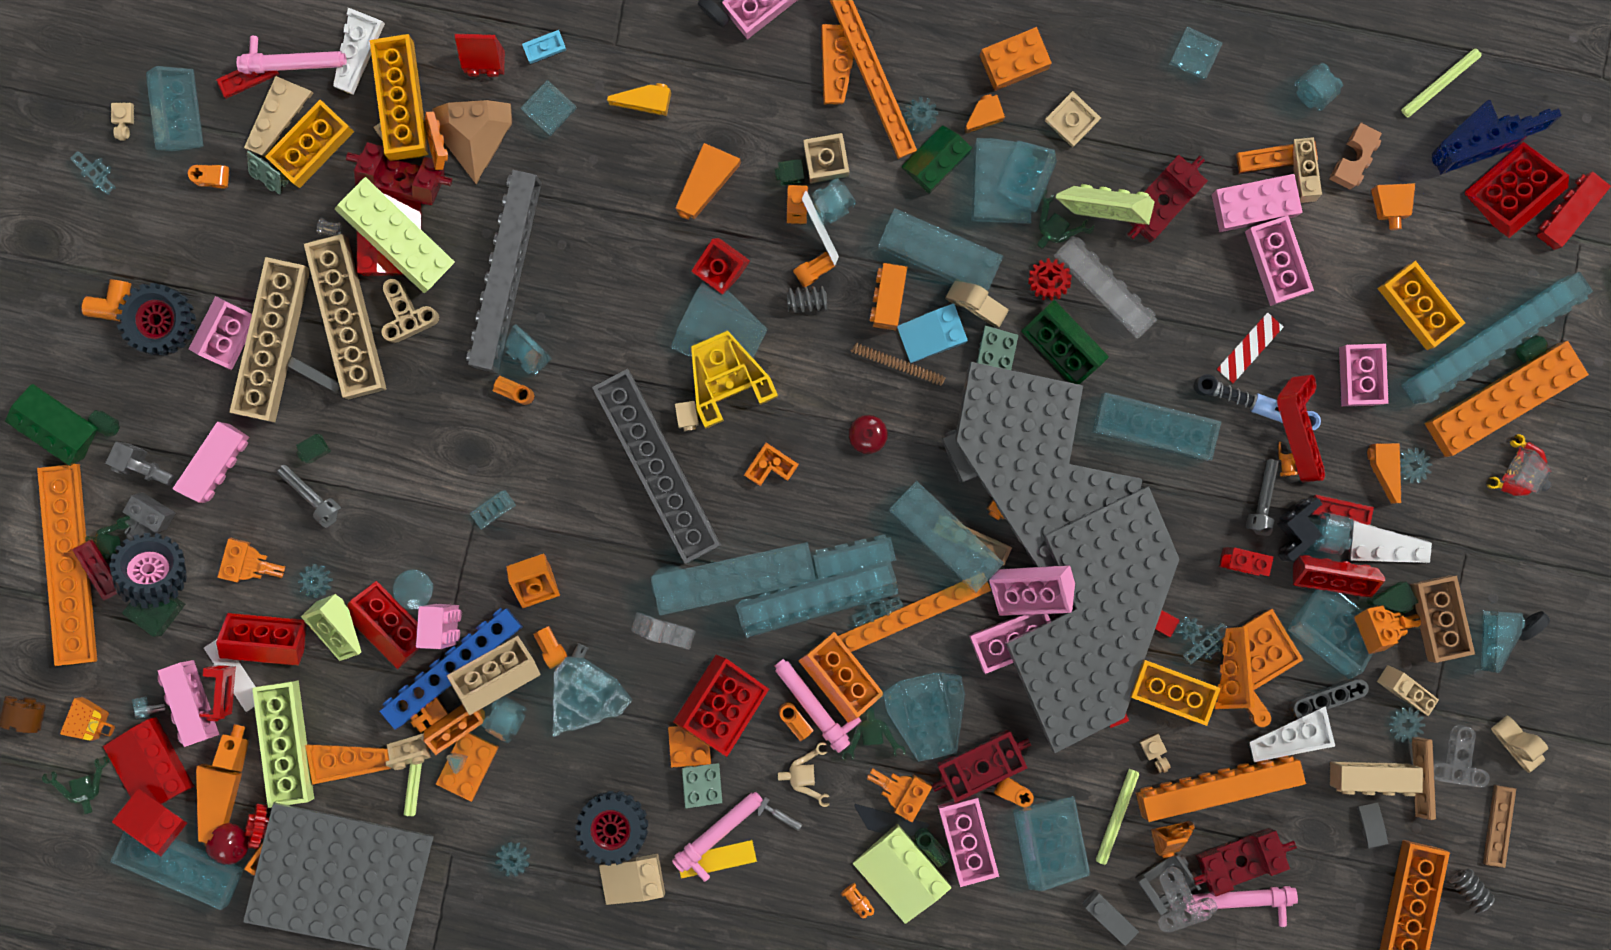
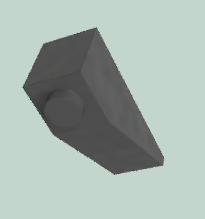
M1096 889L1082 903L1125 946L1139 933Z

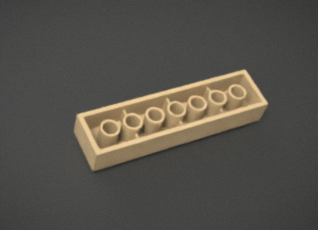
M340 234L304 244L342 397L349 400L387 390L348 237Z
M265 257L230 413L276 422L288 369L287 364L290 360L310 274L308 267Z

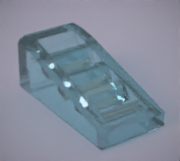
M503 490L472 511L470 515L480 529H483L516 505L506 490ZM493 502H495L500 512H498L495 506L492 504ZM486 507H488L489 510L492 512V514L494 515L493 517H491ZM480 511H481V512L484 514V516L486 517V519H487L486 522L484 521V519H483V518L481 517V515L479 514Z

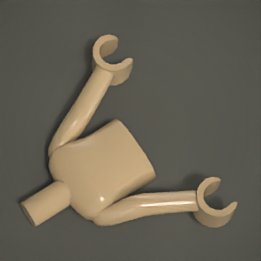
M820 742L815 750L795 760L789 772H779L778 781L790 780L794 790L818 799L821 806L827 807L830 803H822L821 799L829 797L828 794L824 793L821 795L804 787L815 785L814 764L801 765L818 754L824 755L827 753V751L822 752L819 750L820 745H827L825 742Z

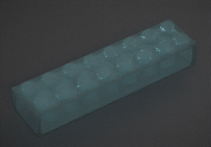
M808 542L651 576L659 616L816 581Z
M882 559L870 566L861 565L853 571H840L832 577L823 576L815 582H802L797 587L791 589L788 587L782 588L773 594L764 593L759 598L753 600L744 599L735 605L741 627L746 638L893 596L899 594L891 561Z

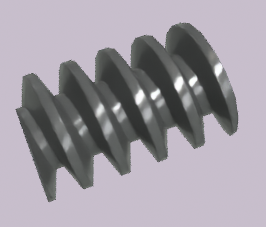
M812 286L811 292L808 291L807 287H804L803 293H801L799 287L796 288L795 293L789 288L787 292L788 313L790 307H792L794 313H797L798 307L801 308L802 312H805L806 306H808L810 312H812L814 306L820 311L822 305H824L827 311V293L823 286H820L818 292L815 286Z
M1472 869L1461 870L1450 878L1449 882L1451 884L1457 882L1454 886L1456 890L1462 888L1459 892L1460 896L1467 895L1465 902L1472 901L1470 908L1478 907L1475 911L1476 914L1488 910L1494 903V895L1490 893L1488 888L1484 887V883L1479 881V877L1474 875Z

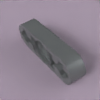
M291 357L287 366L338 393L340 389L338 381L294 357Z

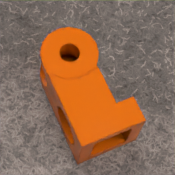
M1253 691L1255 707L1246 708V710L1250 714V720L1253 724L1266 727L1271 722V715Z

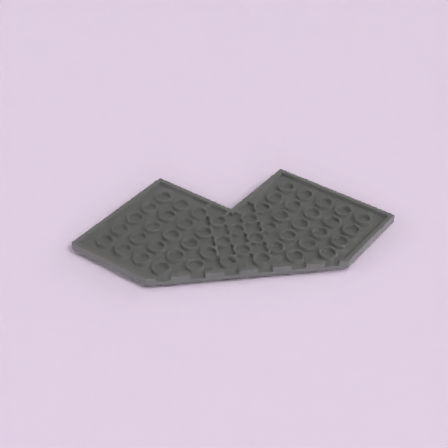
M969 362L954 442L964 453L967 462L973 471L977 473L982 485L997 504L996 506L1004 519L1012 527V531L1019 542L1025 547L1026 553L1034 565L1037 567L1056 566L1044 535L1140 490L1142 479L1069 464L1083 385Z
M1144 487L1044 535L1056 566L1071 567L1075 581L1074 609L1071 613H1065L1005 643L1053 753H1057L1125 717L1131 700L1130 695L1143 659L1145 660L1179 562V556L1149 487Z

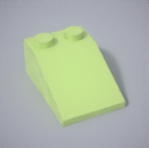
M336 594L316 601L301 616L339 661L361 653L349 609L346 607L343 599Z

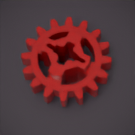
M1047 258L1046 263L1040 260L1039 266L1033 265V271L1029 272L1028 284L1031 285V291L1036 290V297L1041 294L1042 300L1049 297L1053 301L1054 296L1060 299L1061 293L1067 294V288L1071 287L1072 275L1069 274V268L1064 269V262L1059 265L1057 264V259L1054 262H1050V259Z
M257 804L254 814L248 815L245 828V836H249L248 848L258 849L261 838H265L270 818L266 816L267 805Z

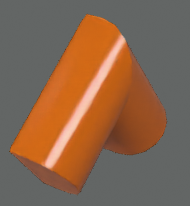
M110 279L106 299L89 296L84 298L82 303L83 315L120 321L116 319V314H122V310L118 309L119 304L125 305L126 301L122 298L125 295H130L131 283Z
M765 443L744 476L761 486L772 470L788 481L799 464L768 443Z

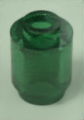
M1534 335L1519 344L1515 352L1522 362L1532 361L1547 351L1548 343L1544 337Z
M95 410L88 418V422L97 427V431L106 437L115 436L120 429L119 421L103 411Z

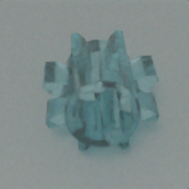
M1185 617L1184 623H1178L1181 627L1177 633L1183 634L1182 640H1187L1190 637V640L1194 642L1196 635L1202 636L1199 633V629L1203 626L1196 624L1197 618H1193L1190 622L1189 618ZM1187 626H1191L1193 629L1192 633L1188 632Z

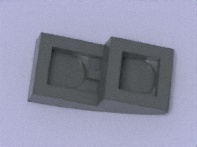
M1373 803L1359 806L1357 810L1363 825L1362 832L1367 848L1388 845L1379 804Z

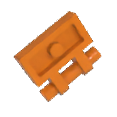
M417 687L414 691L415 696L422 698L424 690L421 687ZM436 697L421 709L423 713L421 716L416 714L411 718V724L421 733L427 729L423 724L426 719L430 725H433L449 713L439 698ZM401 700V709L406 711L408 703L405 700Z

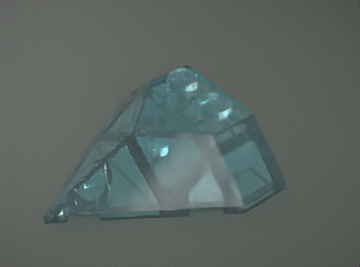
M565 657L554 671L553 737L560 735L564 731H573L601 722V719L610 716H619L630 704L632 698L616 678L588 660Z

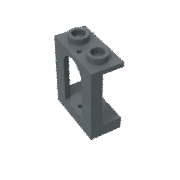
M1174 853L1175 855L1163 859L1135 878L1160 915L1168 911L1166 909L1168 906L1195 888L1201 889L1199 885L1196 886L1194 884L1193 877L1197 876L1195 872L1190 873L1186 867L1189 865L1188 861L1183 855L1179 856L1177 853ZM1173 866L1181 867L1185 873L1184 881L1159 898L1149 882Z

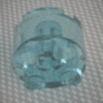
M1321 63L1320 65H1313L1294 83V88L1298 87L1296 94L1307 107L1318 108L1316 111H1322L1340 94L1343 83L1330 72L1326 64Z
M834 179L829 183L828 187L823 190L818 189L812 194V203L824 225L826 221L833 223L849 213L848 208L850 206L854 208L857 203L844 182H840L839 179Z
M1322 512L1318 517L1321 520L1320 525L1315 526L1323 536L1313 544V546L1317 547L1314 550L1340 556L1345 549L1349 550L1351 547L1352 539L1349 538L1354 521L1346 516Z
M504 696L502 699H497L493 702L491 707L493 711L490 716L485 718L482 727L485 728L487 733L505 743H509L512 740L509 738L510 735H516L526 716L523 714V711H527V708Z

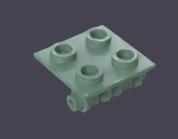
M247 151L248 172L251 177L256 180L259 179L270 191H275L280 195L281 186L285 187L289 182L287 177L281 172H277L276 168L273 169V166L269 165L262 158H258L250 151Z
M984 326L976 362L1011 370L1018 335Z
M719 763L694 767L684 766L682 768L685 808L722 803Z

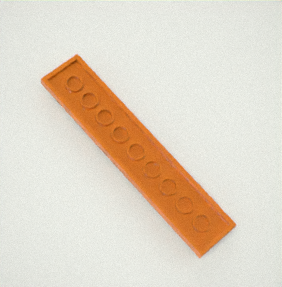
M80 464L37 468L54 665L96 662L97 653L90 578L72 551L74 547L87 541Z

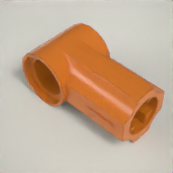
M825 252L809 263L801 264L793 272L804 288L814 283L819 276L834 268L835 265L829 254Z
M499 376L494 383L493 392L517 401L520 404L528 405L534 400V392L526 386ZM526 390L528 393L527 398L521 400L520 393Z
M549 626L533 634L543 652L542 656L550 669L568 660L564 648L561 644H558Z
M788 702L780 706L779 715L799 741H802L814 731L792 703ZM785 708L793 709L794 712L791 717L783 716Z

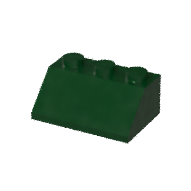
M942 125L901 168L930 194L970 154L972 147L959 134Z

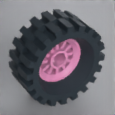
M144 533V537L139 538L137 534L133 536V541L131 542L128 538L124 540V547L119 545L116 547V554L112 553L110 571L118 596L121 595L124 602L127 603L130 600L131 606L134 607L141 603L142 608H148V604H153V608L159 607V602L163 601L164 605L170 603L169 597L175 599L178 597V590L182 591L184 589V582L186 583L187 580L182 549H179V545L176 542H171V538L166 536L163 540L161 534L155 533V537H150V533Z

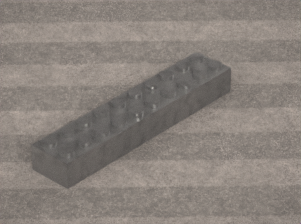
M513 170L512 175H509L507 178V187L509 188L508 193L504 194L502 200L504 210L503 214L500 213L498 225H500L499 232L495 233L493 240L495 250L491 252L489 257L491 267L490 271H487L485 275L486 289L482 291L480 296L482 306L481 311H477L476 322L478 324L471 336L473 346L467 353L468 365L476 369L499 373L542 184L537 175Z
M626 369L592 387L684 563L687 564L721 546L630 371Z

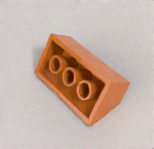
M835 632L799 660L848 723L857 719L884 695L883 691Z

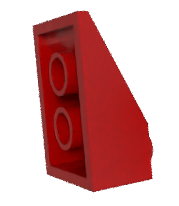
M455 34L461 68L468 76L487 74L490 77H498L499 74H504L505 50L496 35Z
M140 789L134 793L112 821V823L160 857L187 824L183 819Z

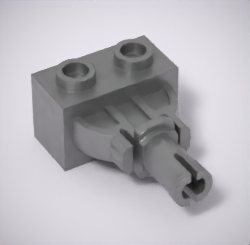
M115 442L105 463L112 466L111 470L116 473L130 475V473L139 472L146 475L145 479L148 481L154 479L168 486L171 485L174 479V475L160 469L157 463L150 464L144 461L148 453L147 451L129 443Z
M143 492L132 495L123 510V513L127 515V527L124 534H127L126 536L130 542L133 541V536L137 534L139 538H143L144 533H150V537H152L155 533L168 528L175 512Z

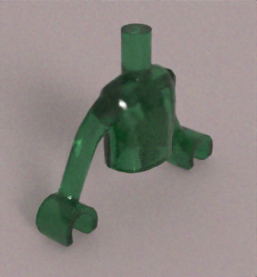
M1048 190L1043 191L1042 200L1044 204L1039 229L1044 236L1037 243L1038 247L1043 249L1049 241L1061 243L1082 231L1087 234L1093 232L1094 225L1090 229L1085 228L1088 220H1085L1082 226L1065 232L1070 224L1056 213H1053L1046 222L1049 205L1054 200V194L1050 198H1045L1044 196Z
M124 516L117 519L116 524L99 529L95 537L86 536L85 542L92 539L103 558L111 561L112 553L116 554L115 549L118 545L120 546V538L108 533L131 527L125 522L130 520V517Z
M868 708L866 710L867 720L857 725L848 750L843 752L842 759L846 760V753L852 755V760L855 758L854 750L861 733L863 745L883 744L884 733L894 748V755L896 757V750L898 748L903 750L904 756L906 748L897 744L884 721L875 719L874 708Z
M104 756V765L99 763L98 758L95 760L94 764L97 768L93 785L90 775L68 781L71 793L56 780L57 773L54 771L51 772L52 780L47 778V774L42 776V780L46 784L51 783L71 803H82L84 814L92 813L90 801L99 794L102 769L109 764V758Z

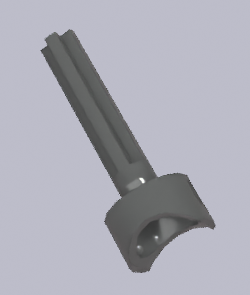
M1269 459L1266 462L1256 514H1248L1246 528L1252 529L1257 535L1270 536L1275 522L1274 519L1267 516L1279 461Z
M282 465L277 470V473L316 509L313 513V518L318 523L327 528L336 522L338 510L341 509L340 505L332 498L323 501L286 465Z

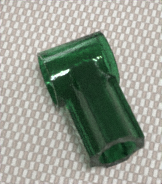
M922 828L916 832L915 841L918 847L925 852L938 868L943 866L951 855L928 829ZM923 835L930 837L927 843L920 842V838Z

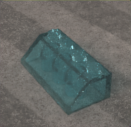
M156 66L147 71L146 79L156 150L178 151L203 147L194 69Z

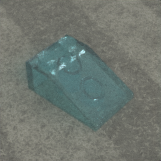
M517 324L512 327L505 344L509 349L507 353L514 360L518 358L523 363L521 367L528 374L532 372L536 375L552 357Z
M1484 611L1481 670L1495 673L1501 672L1522 634V629L1525 625L1523 613Z

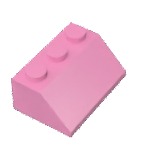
M215 296L189 350L232 370L246 343L252 314Z

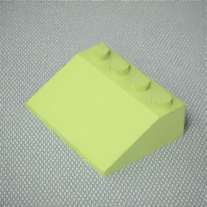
M1082 184L1081 187L1073 186L1056 195V199L1077 215L1148 225L1154 206L1152 198L1144 192L1130 194L1129 191L1123 189L1115 192L1107 187L1093 189L1092 186Z
M898 824L853 862L854 866L905 924L939 900L952 888L945 877Z

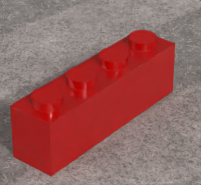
M1593 171L1586 175L1582 174L1575 183L1577 185L1573 190L1570 189L1563 196V199H1565L1561 205L1558 204L1551 211L1552 216L1550 219H1546L1539 226L1540 231L1536 236L1553 250L1562 248L1610 189L1611 185Z

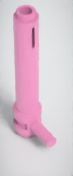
M250 36L249 54L238 56L236 61L238 71L244 74H251L252 72L259 74L265 73V71L339 68L347 63L346 54L341 53V51L263 55L262 53H257V36Z
M782 659L775 665V671L822 731V736L825 740H829L831 748L838 753L850 744L846 733L861 722L860 718L858 717L840 727L838 723L833 721L791 664Z
M757 792L750 793L692 844L688 843L682 852L674 855L675 858L672 862L680 872L688 871L692 868L704 882L707 881L710 876L698 863L702 859L701 856L761 806L763 799Z
M1283 886L1282 889L1270 887L1267 890L1227 892L1217 897L1210 893L1191 894L1190 897H1187V907L1192 909V911L1255 906L1278 907L1279 926L1281 927L1287 926L1286 906H1293V904L1298 903L1296 888H1291L1290 886Z

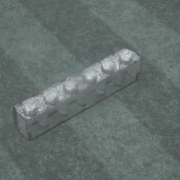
M1072 236L1054 256L1061 263L1064 262V266L1069 268L1070 272L1136 338L1141 337L1157 321L1155 318L1156 314L1149 307L1145 308L1141 304L1142 300L1135 293L1131 294L1127 290V285L1121 279L1117 280L1113 276V271L1107 265L1103 266L1099 262V257L1094 252H1089L1085 248V243L1080 238Z

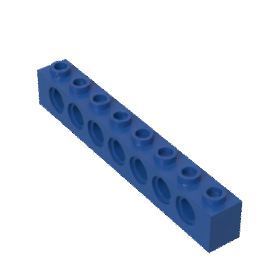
M500 608L492 615L494 618L489 623L486 621L481 623L476 628L478 631L473 636L471 634L465 636L461 640L463 644L457 649L455 646L445 653L447 657L442 661L438 659L429 666L431 668L430 671L426 674L424 672L420 673L414 678V684L410 687L405 685L398 691L400 694L394 700L391 697L382 704L384 708L380 712L394 730L400 728L451 686L447 677L450 672L446 670V664L449 661L455 664L456 671L497 648L523 627L509 609L503 610ZM496 623L501 624L503 627L499 635L493 632V626ZM480 636H484L487 639L485 647H480L477 644V639ZM464 649L471 651L469 660L462 658L461 653ZM433 674L438 675L440 678V682L436 686L430 682ZM417 687H421L424 690L422 698H417L414 694ZM401 700H405L408 703L406 711H402L399 708Z

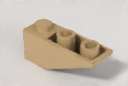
M1314 137L1294 139V175L1300 203L1315 202L1322 195Z
M1387 665L1377 681L1387 690L1427 716L1430 715L1439 699L1404 672Z

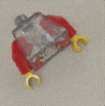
M1515 435L1514 437L1519 439L1520 444L1514 440L1510 441L1512 447H1520L1502 478L1505 482L1501 483L1499 478L1490 477V479L1496 481V485L1486 484L1487 487L1490 489L1501 488V491L1514 496H1525L1531 492L1538 494L1541 490H1549L1551 482L1548 480V477L1552 471L1547 464L1544 451L1530 442H1525L1523 435Z

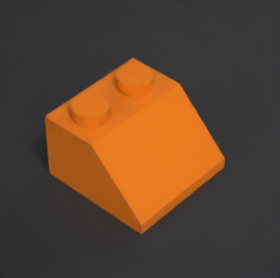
M545 554L506 566L509 583L522 608L560 596L551 566Z

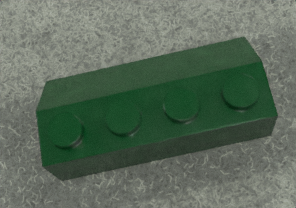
M1055 299L1021 331L1050 363L1073 384L1080 385L1109 358Z
M31 384L15 401L5 420L7 424L69 466L85 458L98 429L34 384Z

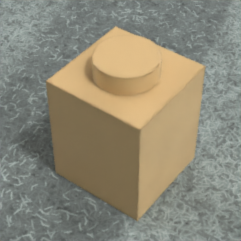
M690 401L675 404L679 428H683L684 431L696 430L695 426H699L696 402Z

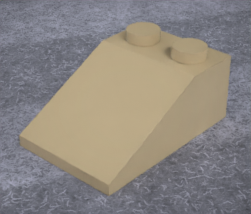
M658 854L632 858L629 861H623L619 865H616V863H612L611 866L599 865L606 905L647 901L662 898L665 895Z

